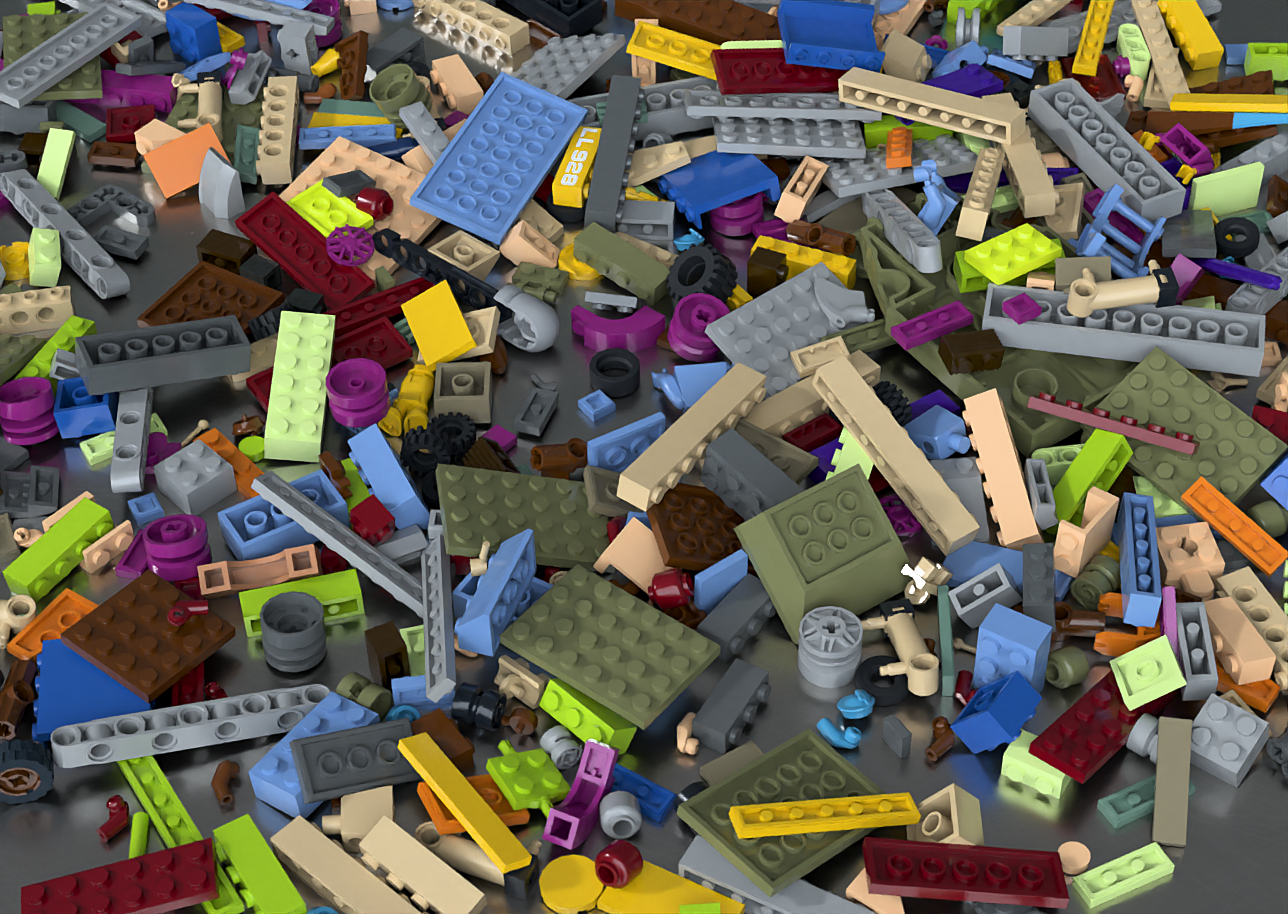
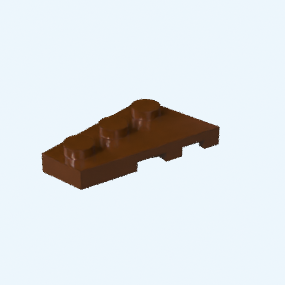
M362 30L334 44L335 51L339 52L340 58L337 60V67L342 70V75L339 79L342 100L358 101L363 98L365 93L366 56L369 44L368 33Z

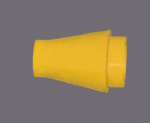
M335 47L333 49L329 48L310 67L311 72L318 75L319 78L340 69L337 67V60L340 58L339 52L335 51Z

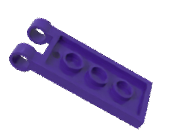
M978 63L969 64L965 68L921 83L977 98L1003 90V81ZM895 116L904 125H911L915 122V120Z

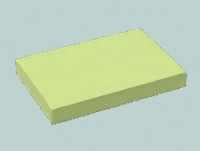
M1256 162L1194 178L1188 210H1200L1209 207L1214 215L1218 217L1256 207L1265 166L1261 162Z

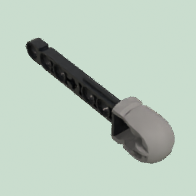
M385 228L373 234L375 250L385 257L392 258L399 265L434 285L447 280L454 296L477 310L496 306L500 311L497 335L503 336V339L528 352L545 351L556 342L560 330V320L555 310L547 303L527 292L524 293L522 289L513 284L497 290L409 239L400 238L401 235L391 229ZM382 235L387 239V247L382 242ZM401 246L406 250L407 257H404L401 253ZM420 257L424 259L426 269L422 267ZM459 279L464 283L465 291L460 288L458 284ZM478 290L483 293L485 297L484 302L480 300ZM513 311L515 312L514 319L512 318Z

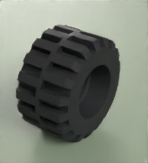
M699 243L698 246L694 244L688 250L684 249L681 255L675 258V263L669 268L670 274L667 275L666 280L669 282L666 285L667 290L670 291V296L678 302L689 294L704 293L712 295L726 304V300L728 297L731 298L733 295L732 290L737 285L735 280L738 278V273L735 271L737 269L735 264L710 244Z

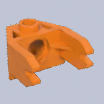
M1110 592L1100 595L1098 611L1106 612V616L1123 618L1122 594ZM1159 612L1155 627L1136 626L1135 635L1110 631L1097 633L1094 650L1103 655L1119 657L1161 637Z

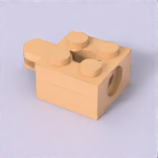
M1199 522L1156 528L1161 583L1175 586L1177 589L1203 598L1202 602L1212 600L1214 588H1217L1216 579L1223 576L1225 562L1208 523Z

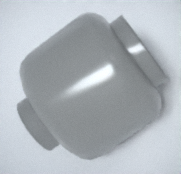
M615 791L606 795L600 802V823L603 831L608 836L615 839H625L638 832L642 823V815L639 801L633 794L627 791Z

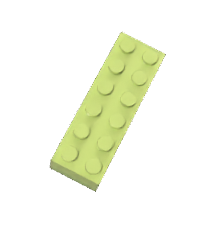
M281 311L264 436V458L320 463L318 455L322 451L328 400L326 376L331 370L336 315Z

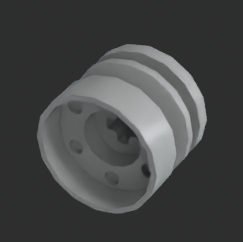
M834 606L819 607L804 616L799 628L798 667L801 675L808 682L819 687L835 688L845 686L856 678L857 669L861 664L863 627L860 619L852 612L842 607Z

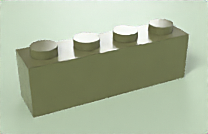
M592 222L574 238V257L595 269L599 274L613 280L620 287L637 295L638 298L646 299L649 304L654 306L669 292L666 286L669 282L666 280L670 271L667 266L597 223Z

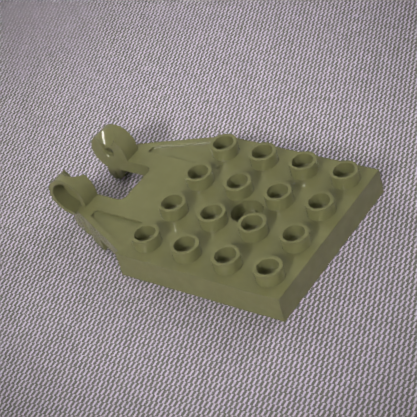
M924 193L917 194L916 201L907 205L916 216H918L928 201ZM964 198L960 199L936 235L941 243L943 264L942 270L937 272L923 273L918 271L913 264H910L883 236L884 226L881 220L874 216L868 219L867 225L850 233L855 236L857 246L854 253L849 254L848 258L857 260V276L864 279L869 278L886 320L885 332L891 337V327L957 300L974 316L973 323L945 335L982 330L987 290L960 293L953 272L955 252L968 250L984 243L983 241L955 236ZM991 208L986 227L1005 231L1012 230L1013 228L998 223L1000 211ZM1031 224L1033 228L1047 238H1059L1066 258L1078 257L1077 253H1075L1076 248L1049 226L1041 227ZM941 337L907 350L963 401L966 398L996 388L1003 401L1016 448L1028 459L1031 458L1035 450L1049 448L1081 429L1080 422L1028 408L1030 396L1046 392L1056 395L1055 400L1064 403H1066L1067 399L1083 403L1082 408L1093 411L1094 407H1097L1140 363L1003 346L1005 352L1001 367L998 370H979L978 372L958 373L957 375L954 373L951 376L938 353Z

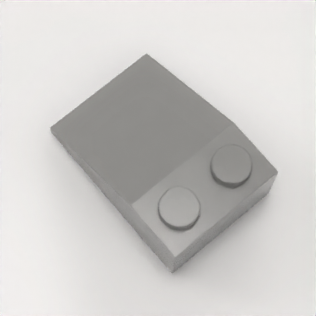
M976 457L928 460L932 467L941 473L943 481L951 491H954L959 496L960 502L966 510L975 516L980 529L973 541L989 542L990 537L982 481ZM930 537L932 546H937L934 540Z

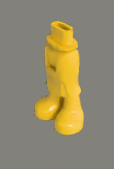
M417 364L413 369L409 370L408 375L402 381L398 398L394 401L393 407L391 406L387 415L378 422L379 427L391 436L398 437L402 433L403 426L405 434L406 432L409 433L411 428L417 431V426L422 425L423 429L427 428L429 422L426 414L428 412L427 404L434 390L435 371L430 372L426 365Z

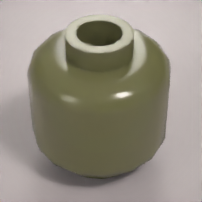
M1267 500L1250 507L1246 511V515L1272 538L1283 535L1287 530L1288 512L1280 503L1277 504L1273 500Z
M1067 645L1049 652L1045 678L1053 686L1065 689L1086 679L1089 672V663L1081 649L1076 646Z

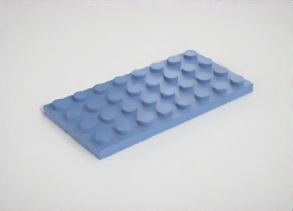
M501 72L410 198V205L500 246L508 231L513 227L570 143L574 134L587 118L588 110Z

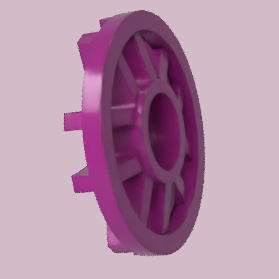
M345 224V227L340 228L337 226L326 239L327 253L332 260L341 265L358 266L364 264L374 253L375 245L372 235L366 232L364 227L358 228L349 226V224ZM333 252H340L339 257L336 256ZM347 255L350 256V259L344 260L343 257ZM355 255L361 258L358 260H353Z
M890 495L879 500L897 536L913 537V534L917 531L921 532L923 526L920 522H917L916 517L905 506V503L898 495ZM893 501H901V505H894ZM889 503V507L883 505Z

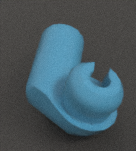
M827 717L817 723L818 730L832 746L853 749L859 745V740L862 738V733L858 728L848 727L846 732L839 731Z

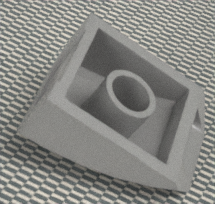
M210 147L204 158L200 173V203H203L213 212L215 218L229 219L245 211L239 171L213 147Z

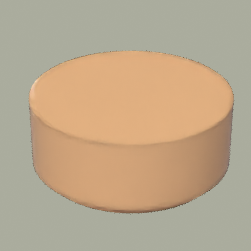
M1070 841L1059 847L1058 852L1063 872L1079 875L1088 869L1091 855L1085 845Z

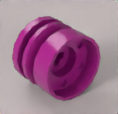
M23 377L0 386V423L4 439L10 444H35L45 441L59 432L53 414L55 399L49 380L42 377Z

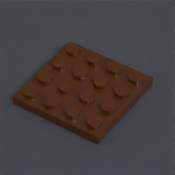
M1272 70L1258 71L1251 75L1233 77L1229 80L1216 83L1211 82L1203 86L1189 88L1191 94L1275 95L1274 77ZM1277 124L1211 132L1195 135V137L1202 143L1217 141L1221 148L1278 135Z
M200 261L137 318L138 327L145 328L235 315L247 337L252 332L247 322L280 306L285 301L284 293L205 261Z
M677 483L673 489L669 488L658 504L654 503L646 511L665 566L702 572L742 548L734 528L744 523L745 520L734 509L726 506L718 495L706 487ZM748 557L747 574L749 573L759 578Z
M147 570L61 633V642L149 704L235 637L236 633L234 626L209 609L208 615H193L183 625L174 626L170 624L167 619L168 611L178 601L194 599L151 570Z

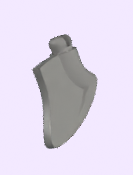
M821 277L815 279L814 290L817 301L825 315L836 326L843 328L849 323L864 324L865 322L874 321L875 310L872 308L868 309L865 306L863 291L845 289Z

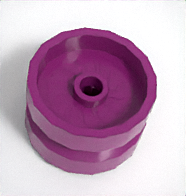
M312 0L302 9L335 18L334 27L327 35H315L317 47L331 45L341 38L343 26L338 0Z
M762 191L710 210L711 226L715 231L723 235L741 236L751 233L753 223L764 221Z
M704 293L689 294L682 298L675 307L673 318L668 327L667 338L671 348L679 356L694 362L710 361L718 356L721 350L705 333L707 325L730 313L727 306L718 298Z
M364 358L349 359L338 363L327 374L326 390L329 397L331 414L335 421L353 428L367 427L378 423L387 415L391 408L390 395L387 388L386 372L381 364Z
M177 514L159 518L148 524L142 534L144 548L148 553L146 558L148 569L166 581H179L198 576L197 566L211 564L213 559L212 552L208 544L207 524L203 518L190 514Z

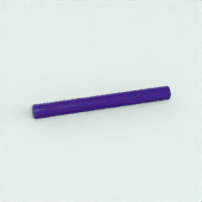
M1187 258L1205 271L1276 291L1280 288V283L1282 282L1280 276L1215 258Z

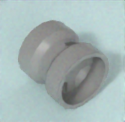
M560 725L549 729L540 740L541 747L548 755H551L552 762L560 770L572 767L582 756L581 747L576 741L571 740V734L565 726Z

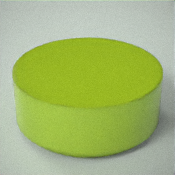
M260 436L246 437L239 443V450L252 462L259 461L264 458V438Z

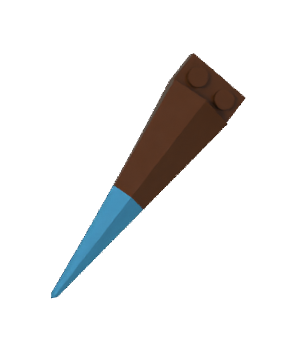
M1153 108L1148 112L1143 110L1131 111L1124 129L1130 135L1139 130L1156 135L1157 133H1167L1176 124L1180 123L1195 136L1237 128L1287 124L1288 113L1172 111L1170 108Z

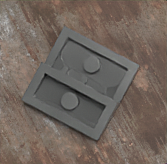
M31 465L30 473L1 471L0 485L3 494L0 495V515L8 513L10 518H29L57 511L59 468Z

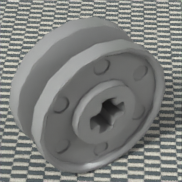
M964 7L958 8L955 49L972 40H975L978 44L980 8L973 9L971 18H966Z

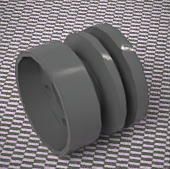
M292 591L280 593L270 598L262 606L260 623L263 635V650L265 660L272 667L286 672L305 671L316 666L324 658L327 650L324 612L322 604L316 597L304 592Z

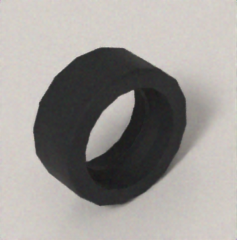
M620 348L606 349L594 355L589 363L591 386L595 391L600 389L609 397H620L630 394L640 383L639 359L628 350ZM609 368H621L628 371L627 374L620 377H609L601 374L602 371Z

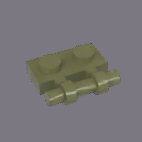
M520 262L512 276V283L508 282L506 286L513 284L522 289L524 293L527 292L543 302L550 301L555 303L557 295H561L569 281V272Z

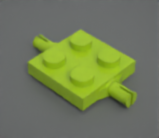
M503 740L499 743L498 748L504 756L489 758L486 765L487 771L514 811L525 808H538L542 810L548 819L550 808L554 807L553 804L555 802L563 801L571 787L543 748L518 752L509 740H506V742Z

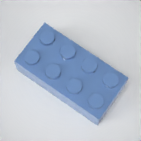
M322 469L289 482L290 485L347 528L350 527L347 503ZM260 495L217 513L222 537L238 561L272 556L282 552L284 549L310 545L320 540L313 534L305 531L304 527L292 518L285 516L279 508L271 502L264 500Z
M331 691L248 771L256 797L294 818L300 815L306 819L323 801L310 804L304 803L289 742L295 739L380 723L379 715Z

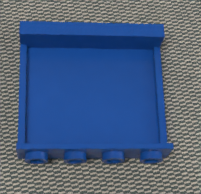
M780 0L777 17L786 63L850 70L853 67L880 73L885 52L878 51L871 22L875 12L874 5L836 0Z
M714 150L690 159L691 163L661 175L658 181L662 195L665 194L670 202H675L679 212L684 213L687 220L693 222L698 229L703 228L700 214L761 191L772 202L781 198L778 176L754 154L723 153Z
M61 639L42 641V653L37 654V667L40 676L35 677V688L39 699L34 700L33 703L34 715L37 718V723L32 724L34 742H39L47 749L48 740H51L52 732L59 727L89 722L95 719L155 710L156 698L148 704L64 645Z

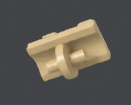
M922 557L915 568L905 565L901 572L906 576L914 578L905 588L906 599L909 598L911 604L922 605L928 600L930 593L937 596L938 585H945L953 574L938 562L934 564L926 557Z
M506 654L499 657V671L494 679V682L500 686L499 692L505 693L507 699L515 696L532 709L539 707L550 677L543 672L537 675L530 672L528 662L521 657L516 660L511 659Z

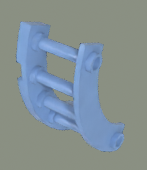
M1114 184L1107 189L1093 211L1092 215L1096 218L1091 225L1087 223L1076 245L1075 253H1077L1078 257L1111 256V271L1121 279L1146 276L1149 268L1143 267L1145 257L1153 241L1156 242L1164 232L1162 226L1167 219L1161 217L1152 224L1122 202L1120 195L1124 189ZM1116 210L1147 232L1140 244H1137L1109 224L1107 217L1111 211L1114 212ZM1101 232H1104L1134 254L1132 259L1105 241L1106 237L1101 235Z

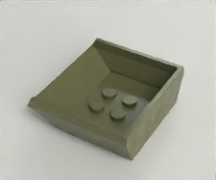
M860 464L781 502L734 528L795 644L799 642L800 622L808 612L819 607L834 606L842 607L857 616L904 591L907 584L914 580V578L906 576L901 572L905 565L911 566Z

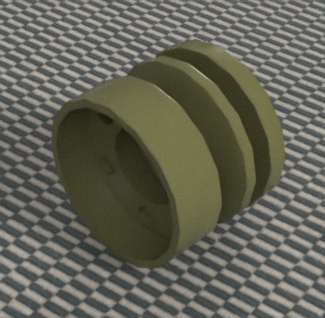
M399 63L383 69L370 85V98L383 112L391 124H396V128H408L399 116L400 108L420 101L428 111L432 108L433 99L431 93L407 64Z

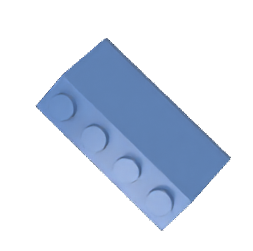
M373 424L349 439L347 442L352 449V452L349 453L351 460L357 468L361 466L362 469L358 473L367 486L371 484L372 487L368 489L370 495L374 494L393 515L395 526L398 529H404L416 524L420 529H428L430 510L406 467L402 465L403 462L400 460L399 455L377 424Z
M526 529L502 542L497 553L491 555L488 570L485 575L482 574L480 576L474 596L471 595L468 598L466 611L463 617L457 619L454 633L458 636L460 649L491 657L494 656L500 644V634L509 627L537 571L534 530Z

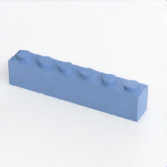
M1124 492L1117 518L1123 622L1137 627H1155L1162 600L1153 496Z

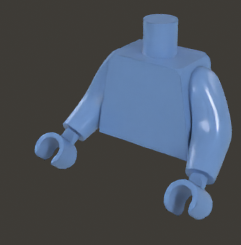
M929 159L923 160L921 162L922 166L916 167L914 170L915 182L924 181L925 183L923 190L928 200L917 217L936 236L962 197L947 188L942 176H938L936 162Z
M726 362L674 366L673 375L668 374L665 368L659 374L654 373V371L651 372L653 386L661 388L671 403L685 413L733 366H730V363L726 364Z

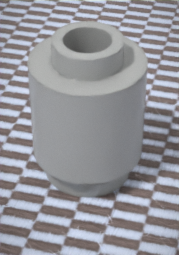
M665 132L649 134L643 141V149L673 143V140Z

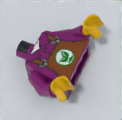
M1180 123L1176 124L1167 133H1157L1154 135L1150 132H1144L1138 142L1140 145H1144L1143 148L1147 150H1152L1154 144L1164 146L1171 158H1176L1183 164L1175 176L1181 177L1183 179L1182 183L1186 185L1192 177L1209 175L1215 166L1209 149Z

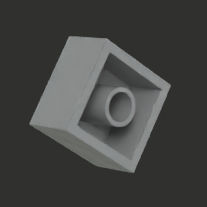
M200 439L153 466L158 490L186 514L197 516L237 491L233 466Z
M1211 693L1192 723L1190 763L1238 788L1269 738V723Z

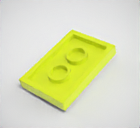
M323 179L286 202L326 239L337 226L340 228L345 227V224H349V226L364 227L367 230L374 225L373 217L358 210L356 204L346 196L338 198L323 187Z
M1026 223L964 251V260L999 286L1055 260V258H1060L1062 248Z

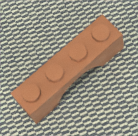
M314 544L284 549L278 554L259 559L222 561L197 566L201 594L208 600L323 575L319 549Z

